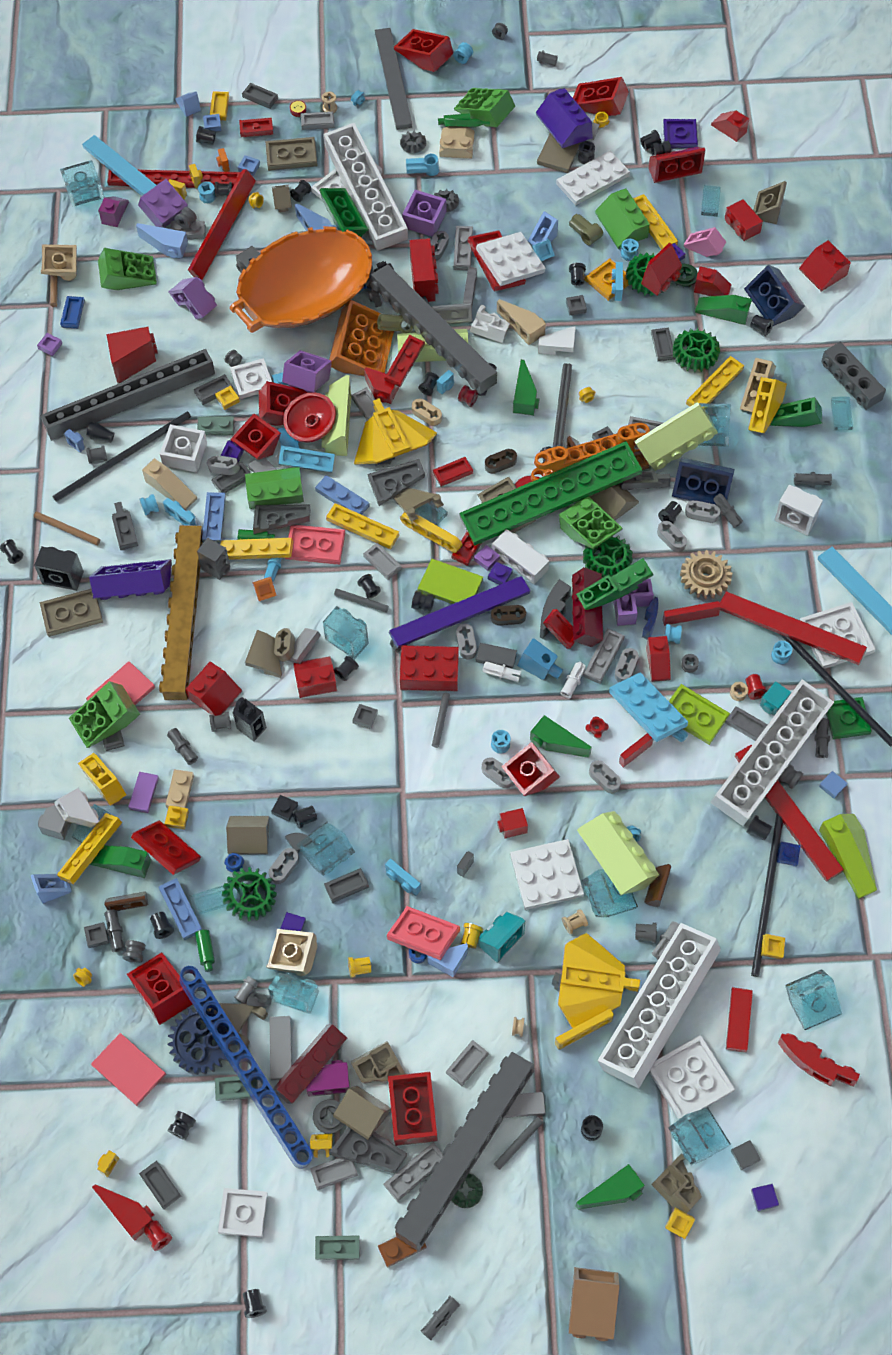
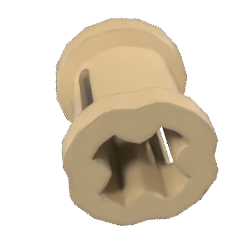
M330 91L325 92L322 95V101L324 102L323 111H333L335 113L337 111L336 95Z
M580 909L577 910V913L567 918L562 917L563 925L569 934H572L573 930L581 926H588L586 916Z

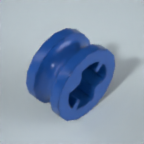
M409 948V958L412 962L419 964L426 960V954H420V957L417 958L415 954H412L413 951H416Z

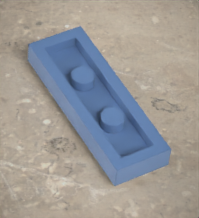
M327 475L315 487L317 493L331 502L361 515L370 506L368 501Z
M207 492L202 534L203 543L207 538H210L221 544L226 501L225 493Z
M175 878L159 886V890L183 939L186 940L195 936V933L202 930L178 879Z

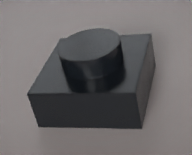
M280 795L271 813L286 821H290L293 816L292 810L297 809L298 802Z

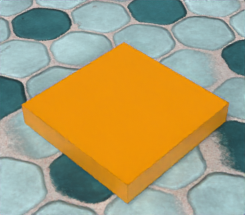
M608 259L585 276V281L608 301L615 296V294L611 293L612 283H615L611 276L612 269H615L616 263L611 259ZM623 270V289H625L629 285L628 280H626V272Z

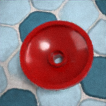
M303 394L294 399L287 407L283 418L285 430L296 441L305 443L317 441L332 429L336 420V410L332 401L323 394Z

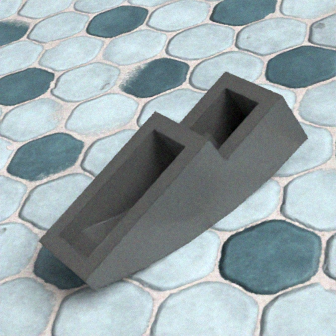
M560 579L552 588L543 607L540 626V638L542 639L550 631L543 624L545 619L553 609H557L564 615L566 612L565 602L571 596V586Z

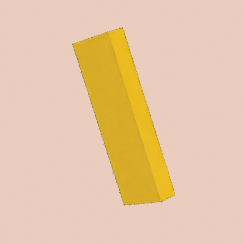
M608 1009L555 1038L556 1047L558 1050L609 1024L613 1020V1012L611 1009Z

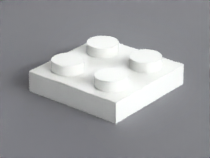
M264 358L230 367L240 399L259 394L266 381L272 382Z
M224 1188L218 1233L262 1238L268 1193L265 1191Z

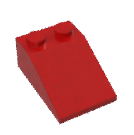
M412 29L394 46L395 51L420 68L431 72L437 71L454 53L449 36Z
M616 77L579 83L573 99L584 112L592 114L605 112L608 116H616L621 114L629 91L623 78Z
M266 381L259 391V417L270 425L284 426L283 418L289 404L297 397L313 392H306L304 389Z
M162 952L127 973L131 983L159 1025L193 1005L180 985V975Z

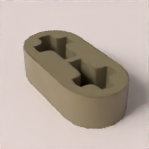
M288 628L278 631L275 637L274 653L282 662L288 661L294 654L295 636Z

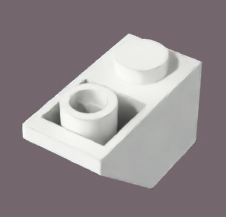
M79 787L62 796L54 803L64 821L90 828L99 822L98 813L94 808L91 809L88 804L87 795L80 791Z

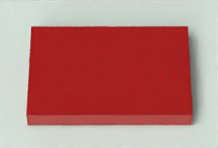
M160 820L133 832L131 836L137 844L173 875L198 863L201 859V856Z

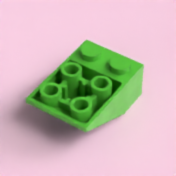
M471 88L464 98L459 101L454 110L461 114L470 113V119L490 122V125L484 126L498 127L515 108V104L509 90Z
M110 248L103 249L98 259L101 288L123 290L156 285L153 256Z
M590 497L580 500L559 514L560 529L572 540L592 549L623 530Z
M109 681L72 714L69 720L86 748H90L127 727L140 713L123 685Z

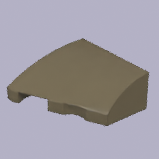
M257 630L245 660V665L264 670V674L281 678L280 660L274 653L275 638L263 631Z
M388 1041L351 1061L362 1083L388 1081V1076L405 1074Z
M681 1153L651 1185L673 1208L676 1207L687 1213L702 1196L694 1184L692 1173H688L683 1162L685 1156Z

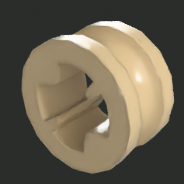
M735 682L731 686L730 696L733 700L743 701L747 697L748 687L745 683ZM737 688L742 692L741 695L736 691Z
M514 1017L512 1036H515V1034H519L520 1037L523 1036L524 1018L518 1020L517 1017Z

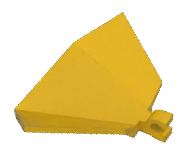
M380 399L373 400L375 412L365 422L354 465L377 464L427 446L437 435V432L398 410H391L390 407L384 409Z
M588 933L565 944L558 1006L571 1028L608 1009L613 1011L620 1007L623 988L638 992L640 979L625 978V965Z

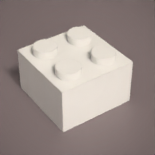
M170 425L160 452L162 464L166 467L197 473L207 446L205 431Z
M788 485L779 501L774 521L808 536L817 520L823 500L816 495L802 491L798 487Z

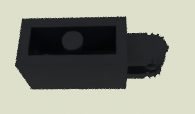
M239 698L232 712L236 728L252 741H255L267 728L263 711L246 698Z

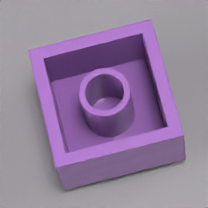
M165 179L141 196L138 206L156 227L165 228L171 224V221H175L176 215L181 214V210L184 207H188V204L168 180Z
M414 190L402 214L408 230L433 237L446 214V199Z
M300 350L284 363L282 382L291 387H298L306 392L314 393L329 380L332 361Z

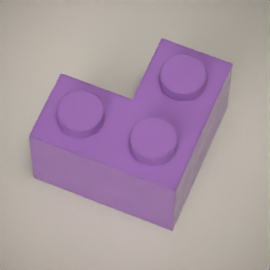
M198 277L183 279L168 291L178 306H187L195 319L203 318L217 306L214 296L205 289V284Z
M651 579L638 584V589L613 601L617 626L636 624L637 607L652 606L654 594Z

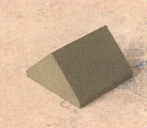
M786 181L758 192L753 211L763 222L777 224L786 190Z
M620 483L589 496L615 521L639 504V501L628 490L621 489Z
M229 816L226 826L228 854H268L269 816Z
M354 1086L347 1090L333 1117L369 1140L391 1112V1108L359 1086Z

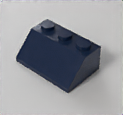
M767 265L744 288L762 316L774 321L773 326L792 319L805 307L780 269L771 265Z
M681 457L672 497L717 505L713 499L718 494H722L728 500L735 469Z

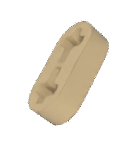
M416 399L412 402V413L416 417L432 426L441 423L442 413L437 407L424 399Z

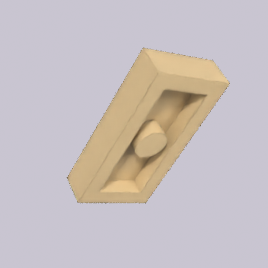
M174 769L166 800V808L169 806L187 808L194 778L193 772Z

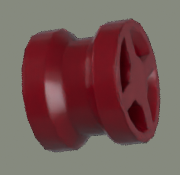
M464 385L458 395V401L461 403L465 402L468 406L472 407L478 398L479 392Z

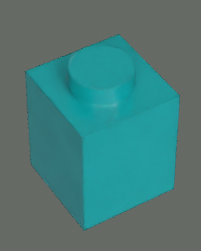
M775 681L762 697L760 706L766 713L775 716L790 696L791 691Z

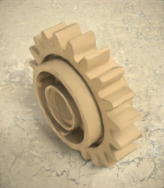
M708 550L705 551L704 555L700 551H698L697 556L691 553L690 559L685 558V562L682 563L680 571L681 583H685L684 589L691 588L690 594L697 592V598L703 594L704 599H707L708 594H710L714 599L715 593L721 596L722 590L727 591L728 585L731 584L733 574L730 572L731 566H727L728 560L721 561L722 555L715 557V551L711 555H709Z

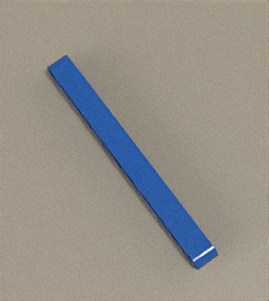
M194 966L184 967L179 978L183 990L292 1164L299 1169L307 1167L313 1158L309 1145L198 969ZM190 973L193 974L195 979L193 981H186L183 976ZM197 991H203L206 997L203 999L196 998L195 993ZM210 1008L215 1009L217 1015L210 1017L206 1014V1010ZM224 1026L228 1029V1033L221 1035L217 1032V1028ZM236 1044L239 1047V1051L236 1053L230 1052L228 1046ZM241 1062H248L251 1068L244 1071L240 1068L239 1064ZM259 1080L262 1087L259 1089L253 1088L251 1081ZM270 1098L273 1101V1105L271 1107L264 1106L262 1099ZM282 1116L285 1123L283 1125L275 1124L274 1117ZM285 1135H294L296 1142L293 1144L288 1143L285 1140ZM297 1153H305L308 1157L307 1161L300 1162L297 1159Z

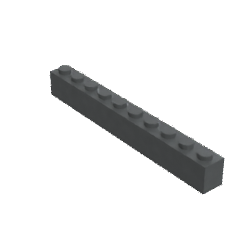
M389 265L371 274L373 290L375 292L378 291L384 301L389 302L394 311L400 313L405 322L410 323L414 327L415 332L421 334L426 343L432 345L437 354L443 356L448 365L454 367L459 376L469 382L472 389H476L481 394L497 384V371Z
M203 349L40 415L42 422L52 441L64 436L68 429L74 432L88 426L91 422L101 421L215 374L213 361L207 350Z
M511 1052L508 1057L505 1056L500 1064L501 1069L497 1074L494 1073L489 1080L490 1086L486 1092H481L477 1100V1106L475 1109H470L466 1116V1123L463 1127L460 1126L457 1129L453 1143L445 1147L440 1163L436 1162L431 1170L432 1175L428 1181H423L419 1188V1195L416 1199L413 1198L407 1207L408 1212L404 1218L400 1217L395 1225L397 1238L417 1251L421 1249L505 1118L515 1099L534 1073V1064L514 1052Z

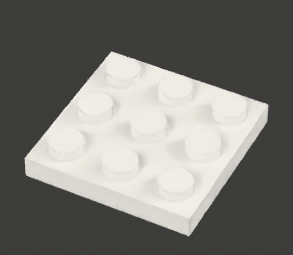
M522 232L477 244V252L500 286L545 272V266Z
M852 602L799 619L866 646L867 650L864 656L872 654L876 650ZM811 647L818 663L824 669L847 662L844 659Z
M568 839L510 852L525 910L584 897Z
M701 1035L657 1059L649 1071L679 1122L686 1120L735 1091Z

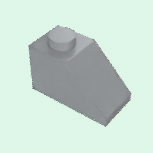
M55 805L47 808L38 820V827L42 834L61 840L65 839L72 822L64 821Z

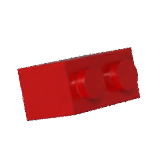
M744 199L726 207L725 221L743 241L761 233L763 221Z

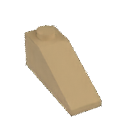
M500 299L497 301V313L510 323V326L528 345L545 335L546 323L534 312Z
M755 358L740 410L753 412L761 377L773 379L776 366L772 361Z
M154 458L142 469L146 483L173 502L177 501L184 510L197 500V496L168 467Z

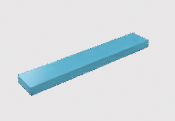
M93 135L82 144L87 152L141 196L157 186L96 135Z
M833 546L819 555L818 560L892 635V606Z

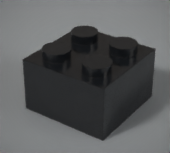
M41 546L34 564L42 584L78 590L84 571L77 553L71 550L63 551L55 547Z

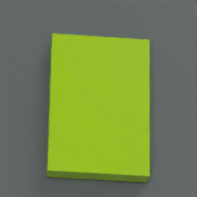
M431 558L417 590L422 591L426 595L433 594L437 599L454 604L476 595L483 581V576Z
M680 684L669 700L688 721L687 727L683 729L708 745L711 744L730 715L726 710Z

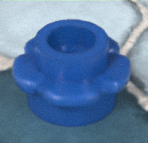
M232 853L227 856L224 864L229 872H239L243 868L244 859L239 854Z

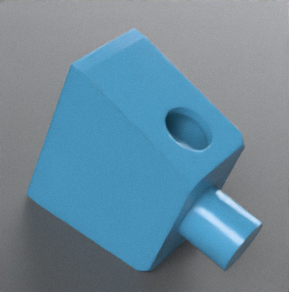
M534 638L524 650L517 665L542 680L546 678L547 674L558 679L564 670L554 664L558 656Z

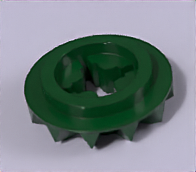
M682 263L681 275L675 281L676 286L682 285L683 288L685 286L691 287L693 283H696L698 272L694 266ZM683 272L686 274L685 279L682 278Z
M469 1173L464 1181H466L468 1188L475 1190L468 1192L467 1199H465L463 1192L457 1191L452 1199V1202L461 1208L475 1206L483 1195V1186L480 1179L474 1174ZM464 1182L460 1186L459 1190L463 1188Z

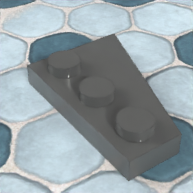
M419 459L367 474L378 506H381L425 478V472Z
M310 504L255 505L253 534L310 522Z
M347 1127L329 1152V1155L394 1174L407 1157L406 1152L376 1132L367 1140L349 1127Z

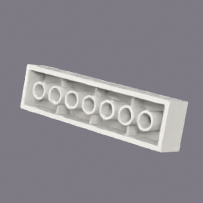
M355 123L323 134L325 148L368 228L367 232L376 251L408 240V228Z
M801 680L716 793L711 804L744 826L834 701L804 680Z
M680 923L600 1055L598 1062L604 1072L637 1088L641 1086L721 951L717 938Z

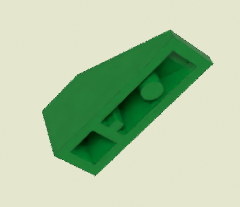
M738 295L699 297L695 313L745 325L752 299Z
M521 359L513 401V413L534 416L535 409L539 408L540 398H537V390L525 360Z
M815 397L782 404L769 426L808 427L821 424L822 407Z
M545 715L530 731V740L538 748L541 747L546 751L587 758L591 755L592 747Z
M104 845L89 865L145 878L151 858L147 851L131 847Z
M628 1164L578 1200L576 1208L579 1210L625 1203L630 1199L635 1201L643 1194L642 1190L645 1185Z

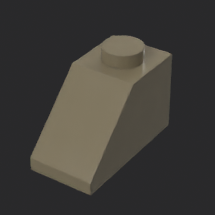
M289 185L272 186L275 210L278 209L279 212L289 211L288 208H292Z

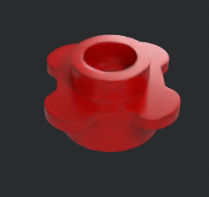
M597 716L593 717L590 724L585 726L586 731L594 734L595 738H601L602 733L609 728L608 724Z

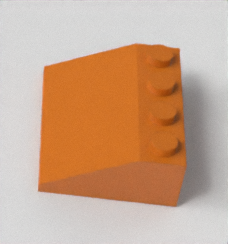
M350 300L341 309L329 358L332 361L331 368L343 373L365 376L366 367L385 373L394 331L378 329L377 320L381 313L353 300Z

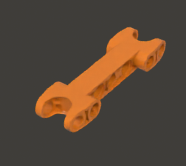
M634 423L619 428L616 434L570 448L556 446L541 451L535 456L534 464L537 468L532 471L531 480H537L534 476L536 474L544 477L627 441L633 453L638 452L640 449H634L636 445L635 440L650 432V429L645 423ZM637 429H644L646 433H640ZM539 458L546 459L544 463L538 461Z

